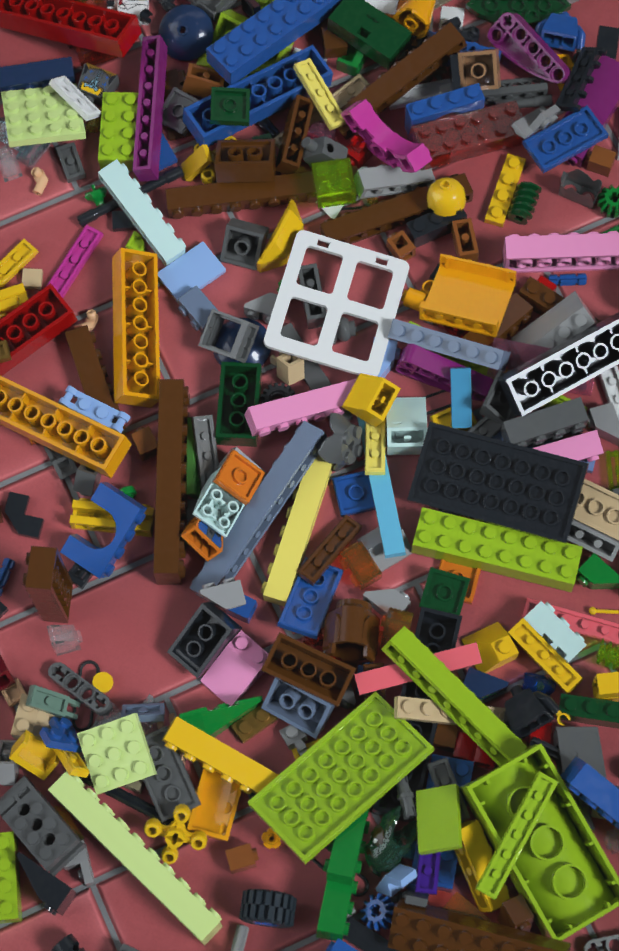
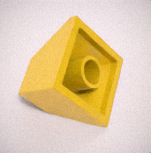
M499 622L461 639L463 645L477 642L482 663L474 666L476 670L484 673L493 671L517 659L519 654L509 633Z

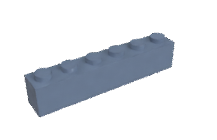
M394 318L388 338L415 344L431 351L504 372L511 353Z

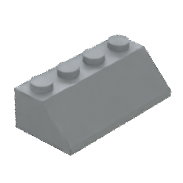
M574 291L513 336L511 340L522 360L527 362L598 324V322L576 291Z

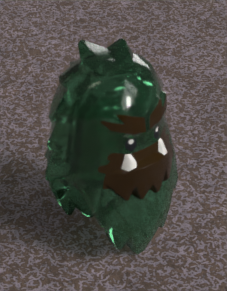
M401 806L392 808L387 814L383 815L380 823L372 830L370 841L363 849L369 869L379 877L381 872L391 871L401 861V858L412 849V845L418 839L417 820H412L401 830L393 833L400 817Z

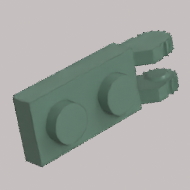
M30 685L25 706L58 717L77 720L78 715L68 712L67 707L69 705L79 708L81 702L37 685Z

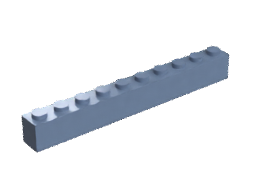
M303 421L297 427L290 442L286 443L279 458L273 462L272 468L263 477L250 502L242 509L226 538H223V551L208 562L205 561L203 569L193 579L190 589L199 596L198 591L203 589L202 585L214 582L215 586L223 584L222 580L235 578L318 456L317 452L322 442L327 438L323 430L306 421Z

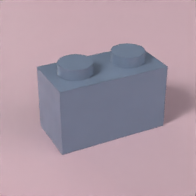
M197 285L178 298V310L184 317L188 316L191 320L190 324L196 331L200 330L203 333L211 310L218 309Z

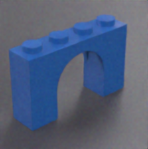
M479 83L406 104L404 127L409 141L416 142L429 138L430 125L439 117L449 113L459 112L464 127L482 122L485 97Z
M100 482L91 501L108 511L114 518L116 534L113 541L108 546L100 548L78 534H71L60 551L99 579L109 577L115 569L113 565L117 559L123 556L126 543L133 539L136 533L134 530L145 519L146 514L144 513L147 509L108 482Z

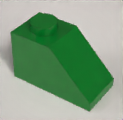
M595 553L577 571V581L584 587L587 586L590 589H619V574Z

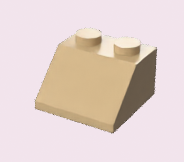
M22 693L10 734L14 739L18 740L28 730L42 739L39 735L42 727L51 728L49 721L52 716H58L25 706L28 695Z

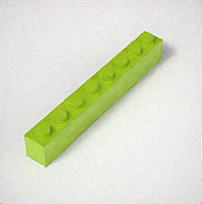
M405 626L381 649L498 766L513 759L527 748L522 740Z

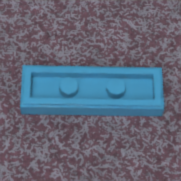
M471 367L450 368L451 427L472 428Z

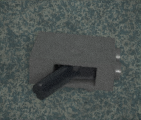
M556 727L552 737L553 745L536 737L531 739L529 747L542 743L548 756L556 760L557 771L560 776L575 756H577L607 779L598 727Z

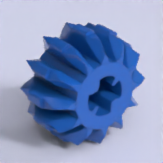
M378 893L377 897L370 895V902L363 901L366 908L360 910L361 913L365 914L361 918L362 921L367 922V927L370 929L374 928L375 931L380 932L382 928L388 930V923H392L393 910L396 903L391 902V897H384L381 893Z

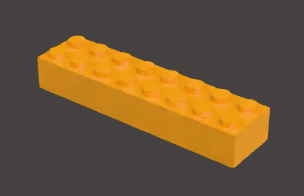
M120 248L112 257L114 403L152 408L159 401L160 381L158 259L156 253Z
M0 376V425L104 476L113 477L132 445L125 435Z

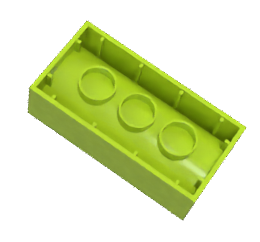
M542 743L531 745L498 768L459 787V790L476 820H479V823L482 825L484 834L495 851L537 772L540 771L558 781L553 794L514 864L509 878L519 895H523L535 916L534 921L542 936L562 941L619 906V877Z

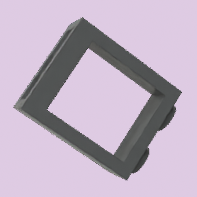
M212 309L198 346L246 363L260 326ZM225 319L241 325L231 352L214 347Z

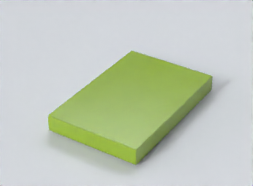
M451 784L416 791L418 853L425 855L462 848L459 786Z

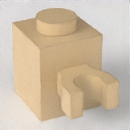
M279 352L278 357L270 356V362L277 367V377L290 386L305 378L304 359Z

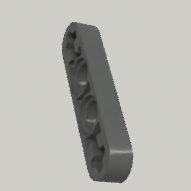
M56 662L49 667L48 675L53 682L99 716H106L112 711L113 705L110 699L66 665ZM56 671L62 672L65 676L64 679L59 674H55ZM71 680H78V684L75 687H68V683ZM87 690H91V697L84 699L82 697L83 693ZM96 700H98L102 704H105L106 706L104 708L99 707L96 703Z

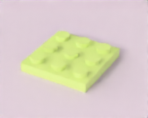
M137 713L77 733L96 795L157 774Z

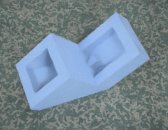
M399 864L383 877L376 886V892L392 897L417 877L416 869Z

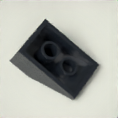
M202 603L167 652L196 678H199L240 632L242 627L213 603Z
M19 852L17 857L38 898L43 902L41 906L54 916L57 912L63 916L77 896V893L67 884Z

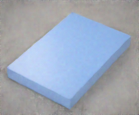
M201 242L158 272V279L178 302V298L197 285L200 290L226 273V269L207 245Z

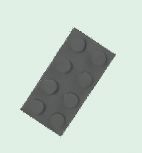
M579 397L504 421L500 432L505 442L524 447L533 446L535 448L544 445L545 441L551 439L552 442L563 439L564 435L571 433L574 436L582 433V429L585 428L589 418L582 399Z

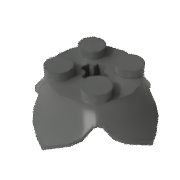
M330 413L329 424L334 434L322 442L317 453L327 463H334L333 470L337 472L344 466L353 464L357 457L363 455L364 448L361 445L362 427L352 424L341 414Z

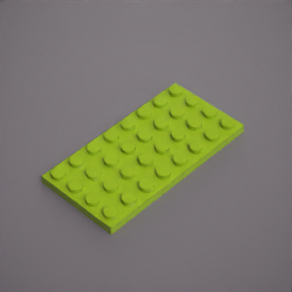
M375 691L248 801V805L306 864L434 751V747L406 720L394 719V708Z

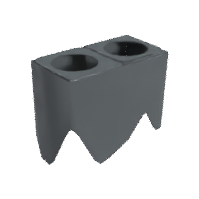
M580 169L569 173L564 171L561 176L558 195L592 209L600 193L602 181L599 179L593 181L589 175ZM568 184L574 185L577 192L573 188L565 189L564 187ZM584 192H591V193H593L595 199H594V201H593L590 194H586V195H582V194H583Z

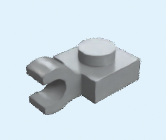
M292 725L279 730L289 750L296 748L300 756L307 751L304 742L308 741V738L303 731Z

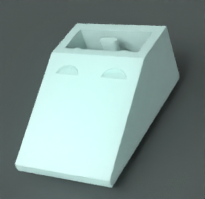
M398 397L394 400L386 415L387 455H420L428 429L426 397Z
M220 467L210 475L202 488L192 514L226 538L245 505L213 482L221 469Z

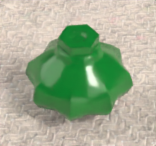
M95 184L91 185L92 190L85 193V198L88 201L94 202L96 206L103 204L107 193L106 187L96 188Z

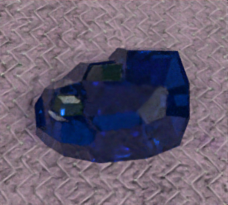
M524 673L522 688L523 690L530 688L534 692L540 691L550 696L556 690V683L545 675Z

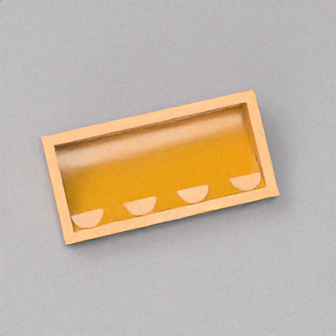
M202 769L196 791L202 805L191 809L186 830L192 833L203 831L208 838L228 842L241 794L240 785L234 781L230 784L220 778L221 774L216 771L210 773Z

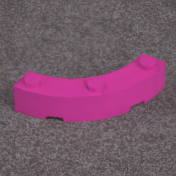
M367 99L355 102L340 113L353 133L358 132L364 139L366 148L393 168L398 166L403 172L415 173L433 160L429 149L423 143L410 142L393 132L374 112L372 105Z

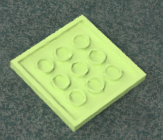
M51 86L1 92L9 147L86 139L83 118Z

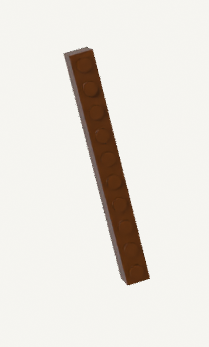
M357 166L277 175L273 182L211 183L165 189L169 218L181 219L185 216L199 217L210 213L239 212L243 209L256 210L267 206L278 207L279 205L289 204L291 199L298 204L300 202L314 203L325 199L331 201L342 197L354 198L358 196L353 182Z

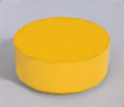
M99 672L94 676L92 685L105 694L111 690L113 678L107 672Z

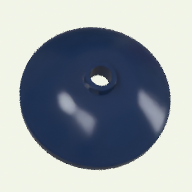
M180 5L168 11L163 17L158 35L162 36L168 46L167 54L178 61L187 62L196 60L206 53V48L213 41L214 28L210 17L201 8L194 5ZM185 27L186 31L180 33L181 28Z
M240 318L260 326L246 363H260L263 366L271 353V349H268L263 342L266 328L255 320ZM231 321L225 322L222 325L214 347L231 352L241 325ZM213 352L220 366L221 362H239Z

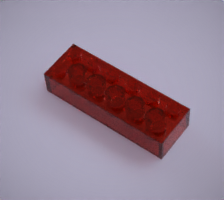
M516 100L414 125L410 129L407 140L414 143H423L430 151V156L433 160L422 167V171L523 145L522 142L525 139L518 136L511 126L515 121L522 118L523 114Z

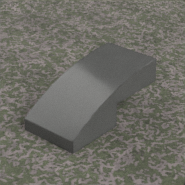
M43 446L60 480L76 473L78 468L74 460Z

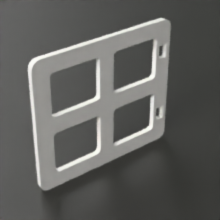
M306 230L299 231L296 234L263 341L264 345L268 349L358 376L362 373L378 377L389 341L388 335L393 318L395 319L408 275L409 264L405 260ZM318 240L329 243V247L317 245ZM307 248L342 258L333 293L328 294L297 284L296 281ZM376 258L388 261L387 265L375 263ZM358 263L392 273L393 276L383 309L351 301L347 298ZM292 299L327 309L317 345L313 346L281 335L282 326ZM343 314L378 325L369 360L363 361L332 350Z

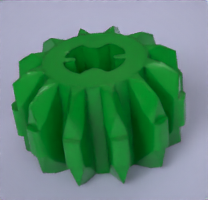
M611 184L609 189L604 187L602 193L598 194L597 199L599 201L597 202V207L601 208V213L607 212V218L613 214L616 219L619 214V186L614 188Z

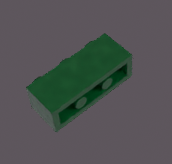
M561 693L558 702L561 708L560 711L568 713L571 717V722L619 729V702ZM565 715L560 717V720L569 721Z

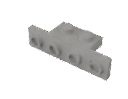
M556 104L548 109L541 106L515 121L511 126L518 136L526 139L537 131L544 130L548 125H552L557 120V114L561 109Z

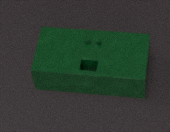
M342 0L328 17L327 30L387 70L391 68L411 42L412 32L365 0Z

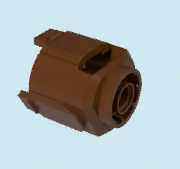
M354 598L337 601L336 609L326 614L323 653L339 658L342 662L356 669L358 660L375 661L378 650L380 619L372 612V605L369 602Z

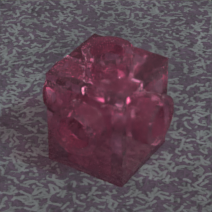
M317 121L309 127L307 137L315 139L327 136L334 140L336 129L330 131L324 121Z

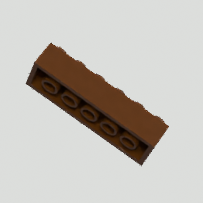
M31 546V551L27 552L26 555L28 570L23 575V586H25L26 592H28L32 603H34L43 621L68 623L74 584L57 548Z

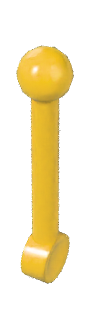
M590 607L589 613L591 615L596 613L619 614V610Z

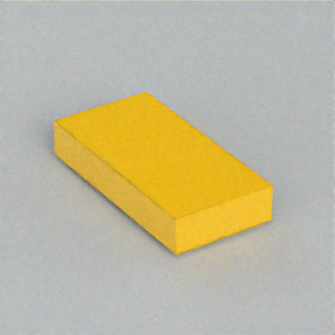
M202 144L181 164L185 181L191 182L213 162L208 145Z

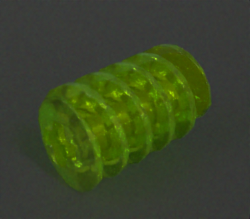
M602 638L596 654L597 664L599 665L604 660L605 667L607 668L612 663V668L615 671L619 666V644L612 648V641L604 645V638Z

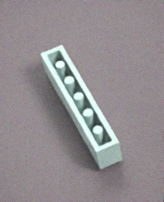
M116 159L98 171L99 180L166 267L185 254L186 245L180 237L177 239L174 235L175 231L171 224L164 222L161 211L158 208L154 209L151 205L152 200L147 193L143 194L139 189L141 188L139 182L129 176V170L124 163L120 164Z

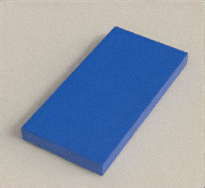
M587 105L581 108L579 112H574L523 140L522 144L542 173H545L608 138L609 134Z
M307 557L304 558L302 565L308 559ZM330 565L313 586L297 575L277 627L317 640L344 570Z

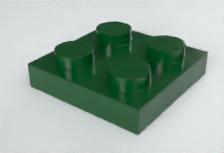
M212 87L210 124L249 126L250 89Z
M430 567L419 608L426 607L460 615L470 578Z

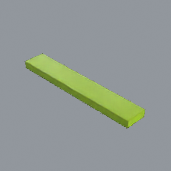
M540 771L537 772L475 889L496 900L553 794L558 781Z

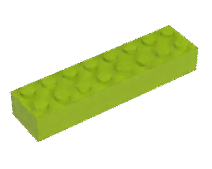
M422 507L411 553L439 560L443 559L447 562L475 569L480 568L483 571L572 592L583 547Z

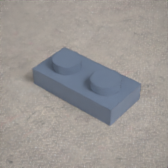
M165 703L122 705L121 718L137 713L140 722L157 723L164 721Z

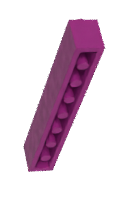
M161 35L146 36L142 39L132 170L140 182L158 180L168 51V46Z

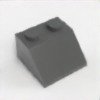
M232 218L226 225L220 261L257 271V262L266 247L269 227Z

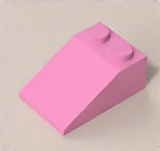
M241 630L224 648L200 682L225 704L234 706V702L238 701L264 673L261 669L268 653Z

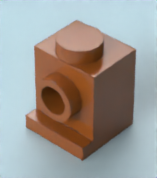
M403 230L398 233H392L386 240V247L395 258L408 261L415 256L416 247Z

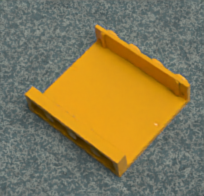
M440 254V266L425 302L421 301L419 306V319L496 338L516 285L517 271L469 259L466 260L452 255Z

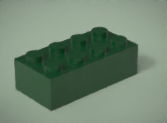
M221 362L215 434L217 445L257 447L258 435L252 437L244 414L248 407L260 404L262 365L260 363Z

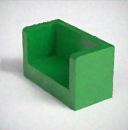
M350 45V49H347V55L337 58L336 68L338 71L355 77L360 73L368 56Z

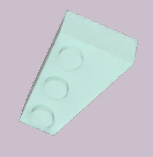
M540 601L524 619L569 663L587 644L578 632L574 633L569 628L570 624L563 617L559 618L554 614L555 609L548 602L544 604Z

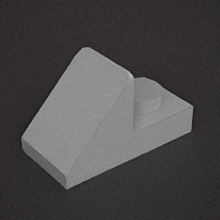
M86 845L64 869L68 871L81 867L78 870L81 883L85 882V885L90 887L96 885Z

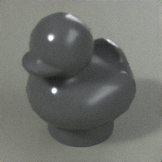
M341 317L334 345L337 339L346 342L351 336H356L354 320Z

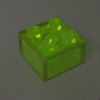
M350 157L311 163L318 209L356 203V187Z

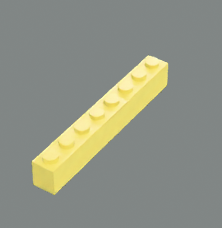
M319 454L301 479L299 488H295L292 500H294L292 507H288L286 513L288 521L286 526L283 525L281 528L280 537L282 539L280 544L275 546L273 555L276 557L274 563L270 562L267 570L269 578L267 582H263L261 588L264 601L285 606L297 578V570L301 567L334 467V463H327Z

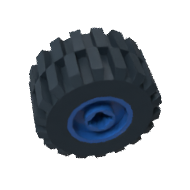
M263 889L245 890L242 894L239 919L249 924L265 927H292L297 899L290 894Z

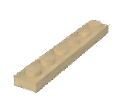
M403 696L394 697V719L458 726L433 700ZM487 706L503 722L506 709Z

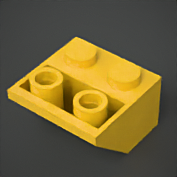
M360 373L342 407L376 428L384 421L401 388L385 378Z

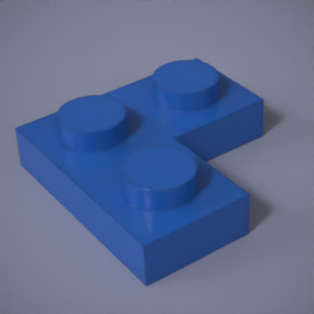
M52 716L49 721L51 728L42 727L39 732L45 746L48 748L77 753L82 752L77 732L72 722L65 717L58 718Z

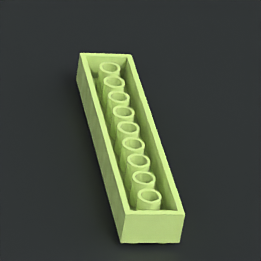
M66 771L48 789L52 796L205 946L223 927L220 922L222 920L221 916L212 907L208 910L205 907V900L197 892L192 894L190 892L191 888L181 877L177 880L174 877L176 874L166 862L161 864L159 862V855L151 847L146 849L144 847L145 843L135 832L130 834L128 832L130 830L128 825L120 817L115 819L113 810L105 802L100 804V799L90 788L85 790L84 787L86 785L78 776L69 775Z

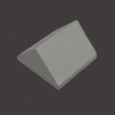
M379 527L357 539V542L379 574L413 554L411 553L410 543L402 528L401 532L406 552L404 556L385 559Z

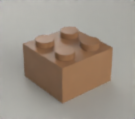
M499 48L458 52L461 88L479 83L481 90L499 89L501 87Z

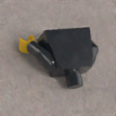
M521 685L511 688L510 692L513 697L504 704L506 711L504 712L503 722L521 740L555 719L553 715L557 716V722L564 726L560 721L562 715H565L569 721L571 720L568 713L560 711L561 708L551 696L540 691L534 692L530 688L523 690ZM522 740V742L528 747L526 741Z

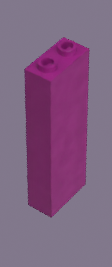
M606 55L601 56L599 59L601 67L594 69L591 76L594 77L593 83L587 84L584 89L587 92L586 98H580L578 102L581 108L588 105L604 128L619 105V62ZM567 111L563 118L569 116L574 112ZM593 146L568 159L566 162L580 168L586 159L588 151H591Z

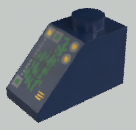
M469 667L463 684L480 701L505 692L509 682Z

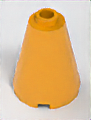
M407 0L395 12L393 19L395 18L396 22L410 30L412 35L417 36L416 39L423 38L429 31L436 0Z

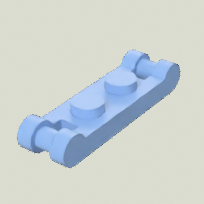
M69 385L65 390L66 394L64 397H61L58 401L59 404L119 433H122L124 424L128 423L131 418L127 413L118 411ZM73 397L77 399L75 404L70 402ZM114 417L118 419L116 423H112Z

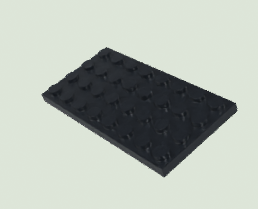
M429 422L407 500L567 544L589 463Z

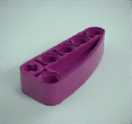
M506 12L489 29L487 34L488 40L517 66L541 79L553 83H566L571 72L570 68L521 15ZM523 30H525L526 36L524 39H522L521 33ZM500 31V32H501V37H500V39L498 40V39H497V33ZM537 43L538 50L537 52H534L533 48L534 45ZM547 57L550 58V64L548 66L546 64ZM560 70H562L563 77L561 79H559L558 73Z
M407 344L402 350L395 369L402 375L451 393L450 368L465 366L418 345ZM471 369V397L474 400L484 402L494 379Z

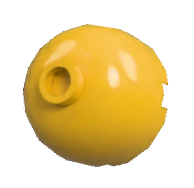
M444 177L435 180L427 192L428 208H431L438 216L448 217L456 215V212L460 209L462 211L466 204L464 187L454 178Z

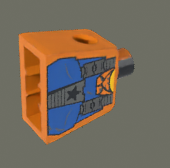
M197 517L188 522L181 537L207 562L223 551L222 535Z

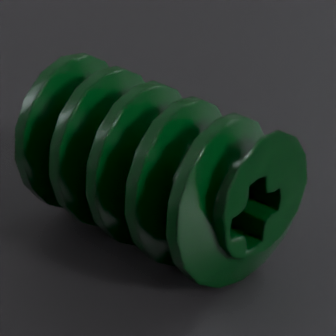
M525 181L518 184L515 197L512 200L510 211H508L507 215L512 222L526 225L528 223L527 220L532 219L533 215L531 213L535 211L534 207L537 205L536 200L539 199V193L542 191L541 187Z

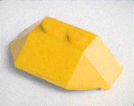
M290 200L257 262V271L260 273L287 265L296 234L304 230V225L294 200Z

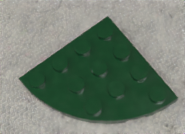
M470 0L465 8L480 19L493 24L506 12L517 13L532 27L542 20L548 19L551 13L561 14L562 12L569 11L571 4L567 0Z

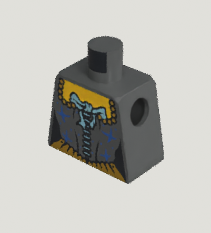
M85 63L77 88L93 104L102 106L103 92H115L120 82L117 74Z

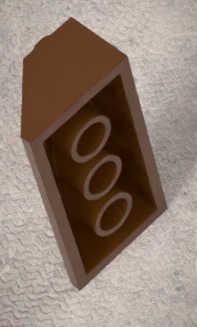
M279 632L261 671L338 707L356 668Z

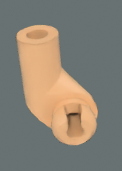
M34 167L31 170V175L37 184L33 189V193L41 196L48 183V178L43 169Z
M93 309L88 310L85 322L75 325L74 328L77 329L87 325L89 331L93 330L99 320L96 311Z

